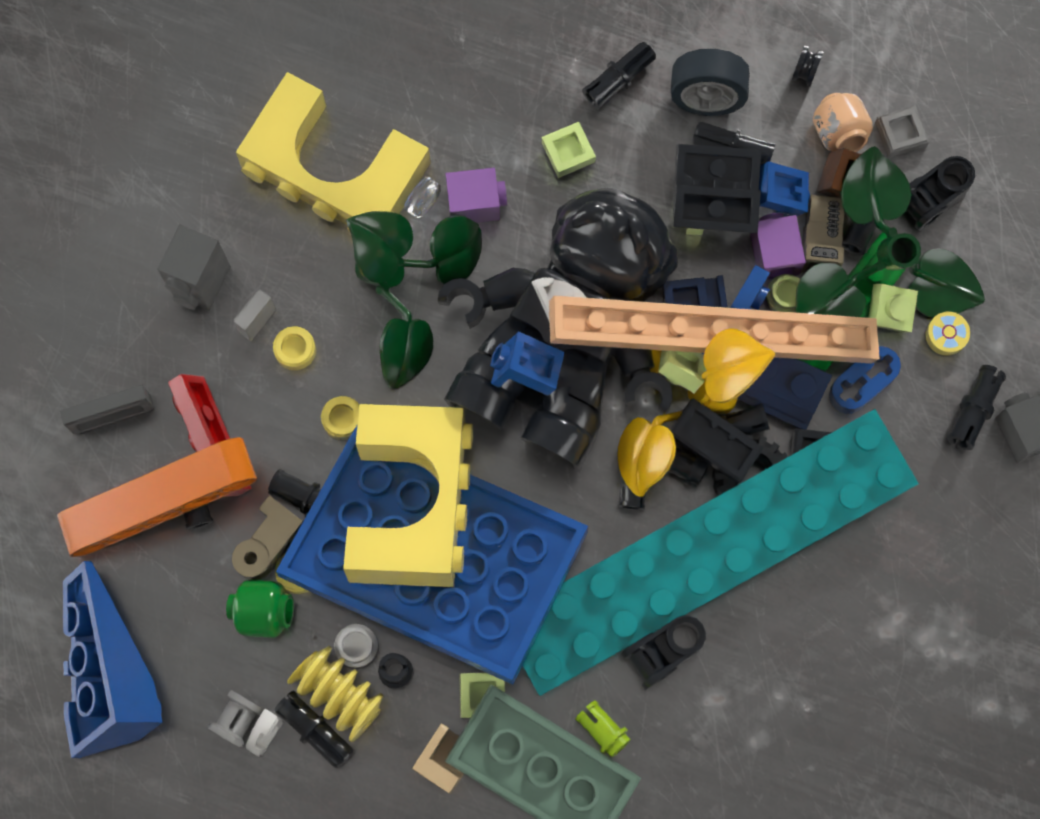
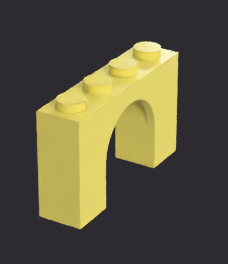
M287 72L236 151L242 167L241 171L255 182L262 183L266 180L277 186L276 190L292 202H298L301 199L312 205L314 213L330 222L337 219L347 225L346 220L348 218L371 211H389L400 214L409 196L413 193L431 164L429 148L393 129L370 167L358 177L337 183L315 178L300 164V152L303 143L326 108L323 91Z
M359 405L356 447L360 459L365 461L409 462L419 465L436 478L439 483V494L431 511L423 519L403 528L347 527L343 570L349 583L454 587L455 573H463L464 546H457L458 531H466L467 505L460 504L461 490H469L470 464H463L464 449H472L473 424L466 423L463 408Z

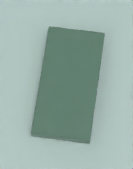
M490 685L444 761L536 819H618L641 780V777L493 685Z

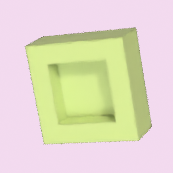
M580 122L542 137V145L558 178L591 165L596 161L595 153Z
M873 284L868 318H876L878 328L898 332H912L918 291L886 284Z
M662 350L658 372L664 375L671 383L681 385L695 393L704 383L701 377L702 373L706 371L703 362L704 355L696 352Z
M459 673L460 718H470L490 685L505 692V681L488 673Z

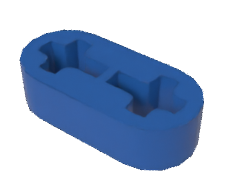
M879 347L880 359L876 362L879 363L883 360L888 362L889 366L886 369L888 376L880 372L870 379L867 373L875 363H854L838 376L829 391V400L833 408L845 414L855 413L888 387L900 372L901 363L897 353L888 347ZM859 381L863 387L855 395L857 402L852 398L844 401L840 397L843 392L841 385L848 389Z

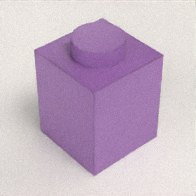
M495 167L445 173L450 216H465L476 223L500 220V206H507L505 181L497 182Z
M771 213L762 216L758 221V233L750 234L756 265L770 273L767 280L774 279L783 274L800 275L806 261L796 215L784 217L782 213Z

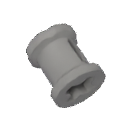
M230 690L227 695L230 700L217 721L210 722L207 728L242 748L245 743L242 739L255 716L261 715L264 709ZM242 709V713L234 726L229 728L238 711Z

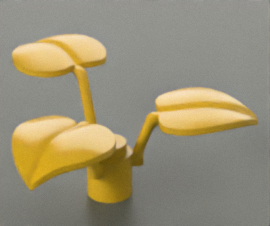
M729 328L720 331L712 338L704 352L703 362L707 370L701 376L704 383L695 393L688 390V398L690 400L694 398L714 413L723 411L725 414L729 413L735 407L737 398L761 376L776 355L775 352L741 330ZM652 350L655 367L650 369L651 372L659 373L658 369L662 350ZM682 411L658 415L653 419L652 423L645 418L637 417L623 431L618 444V465L623 480L636 496L643 497L647 490L660 481L669 470L675 457L676 444L670 429L661 425L665 422L677 420Z

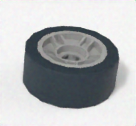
M714 48L686 52L678 57L672 66V101L679 108L692 114L721 116L733 113L742 108L748 100L749 65L742 57L730 51Z

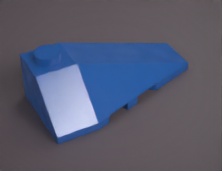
M83 561L63 580V632L66 636L71 637L69 661H63L64 676H71V702H64V721L71 758H82L139 741L162 723V707L157 698L154 680L92 561Z

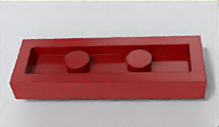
M180 374L168 381L173 393L172 401L174 407L184 419L189 431L188 439L190 445L196 452L230 439L204 376ZM249 485L226 496H240L252 488Z

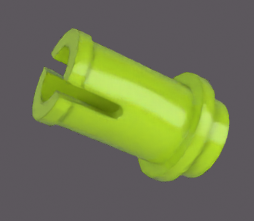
M594 700L586 708L598 720L597 723H594L583 710L577 715L575 720L602 747L600 752L602 754L607 752L613 758L631 741L626 735L628 729L626 727L621 729L598 705L599 703Z

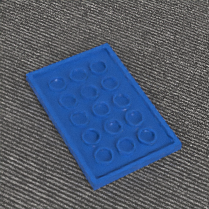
M356 425L276 570L278 577L513 685L587 536L588 526L470 474L469 490H461L460 504L467 505L466 531H458L457 546H464L463 573H455L454 587L349 583L343 570L347 527L403 528L423 519L431 511L439 494V483L436 478L419 465L409 462L361 460L356 447Z

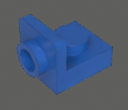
M769 161L760 165L759 191H761V207L776 210V213H782L784 217L794 215L797 217L808 212L810 192L808 190L809 172Z
M755 265L730 308H753L759 310L770 291L769 288L764 286L770 273Z
M518 331L505 344L500 343L495 349L490 362V366L494 368L491 384L501 387L508 379H511L548 396L557 387L564 352Z

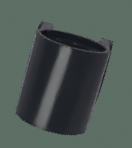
M951 156L923 176L909 183L911 199L906 210L916 221L915 228L918 231H922L930 226L948 209L965 197L975 179V168L969 160L961 156ZM944 175H956L961 180L962 185L956 187L949 185L945 181Z
M682 615L656 632H651L625 649L621 655L624 659H630L644 680L642 687L644 690H647L677 670L678 666L696 655L704 645L706 631L703 624L697 618L690 615ZM677 627H691L697 634V643L691 648L679 647L673 639V632ZM643 653H645V654L647 655V657L649 658V660H650V661L652 662V664L654 665L655 669H653V668L651 667V665L649 664V662L647 661V659L645 658V656L643 655Z

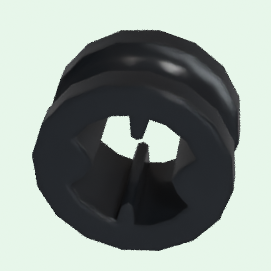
M804 45L792 80L804 79L806 85L811 86L823 52L812 53L809 51V47Z

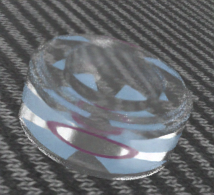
M429 176L424 177L409 194L404 204V210L415 218L423 217L438 199L441 185Z

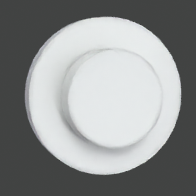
M361 624L348 625L335 638V654L338 659L343 657L345 659L344 665L348 667H364L371 663L377 654V638L367 626Z

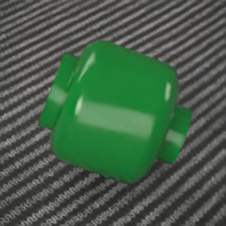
M245 580L239 585L236 593L230 594L226 604L228 620H233L236 631L243 636L276 638L282 633L284 628H289L292 623L294 613L293 596L287 593L285 587L279 582Z

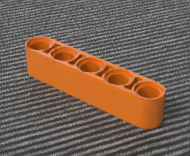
M240 437L231 438L58 513L57 518L70 557L83 556L243 489L256 482L257 477L244 439Z

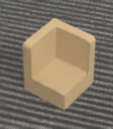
M441 723L412 769L451 795L464 773L444 761L459 736Z

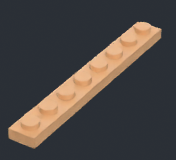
M553 296L549 300L550 343L704 353L707 345L716 334L724 329L733 328L746 332L759 343L773 350L776 354L775 358L870 364L880 359L876 318Z

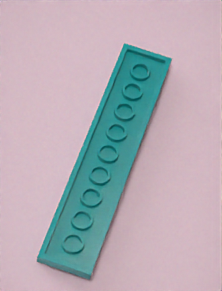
M876 409L563 582L523 663V667L538 695L541 696L629 647L651 632L654 633L675 618L688 614L918 485L916 477Z

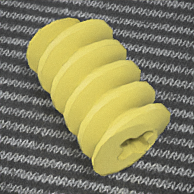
M329 645L320 651L313 652L292 673L287 683L292 684L301 679L297 693L305 696L314 691L310 705L317 708L327 703L323 717L329 720L340 714L336 729L342 732L353 726L349 741L354 742L380 714L381 709L379 706L384 695L379 693L369 699L366 696L371 685L369 681L356 687L353 684L358 674L356 669L343 675L340 672L345 662L343 657L332 663L327 661L333 649Z

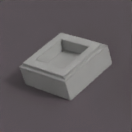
M916 106L878 116L875 121L888 158L926 148L930 142Z
M259 289L234 318V324L238 332L249 341L253 340L276 311L272 298Z

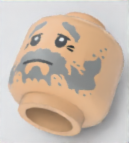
M832 93L827 95L815 110L812 118L814 127L824 147L830 152L842 148L858 152L867 144L873 130L872 120L862 100L851 93Z

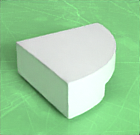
M540 278L532 281L548 321L549 300L553 296L586 298L580 289L562 280Z
M264 709L250 733L246 749L258 757L260 755L263 756L282 726L283 719Z

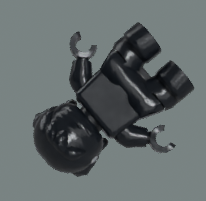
M613 188L586 191L558 208L556 222L552 228L551 260L548 268H540L534 272L525 268L513 267L484 280V287L481 288L467 279H453L444 284L440 289L437 300L439 305L450 306L453 299L459 295H467L473 298V309L465 315L470 329L478 325L484 318L487 307L491 306L493 311L514 307L509 315L510 317L497 327L478 349L479 353L477 352L468 358L463 370L456 375L444 398L446 403L454 408L458 404L489 420L501 430L504 429L515 407V400L537 410L532 414L521 436V440L526 443L528 441L556 453L571 462L574 469L579 472L592 449L601 426L606 372L613 356L625 377L630 376L631 378L625 392L626 407L635 404V395L643 387H653L659 391L662 401L657 410L662 415L668 413L673 397L668 381L660 374L650 370L655 367L652 350L550 343V323L532 285V281L536 279L554 278L577 287L586 298L645 302L647 298L653 296L666 283L669 276L678 267L677 248L669 238L668 229L662 217L645 201ZM518 331L564 352L557 387L548 396L511 379H508L501 387L491 384L494 368L490 366V362L495 349L500 343L505 344Z

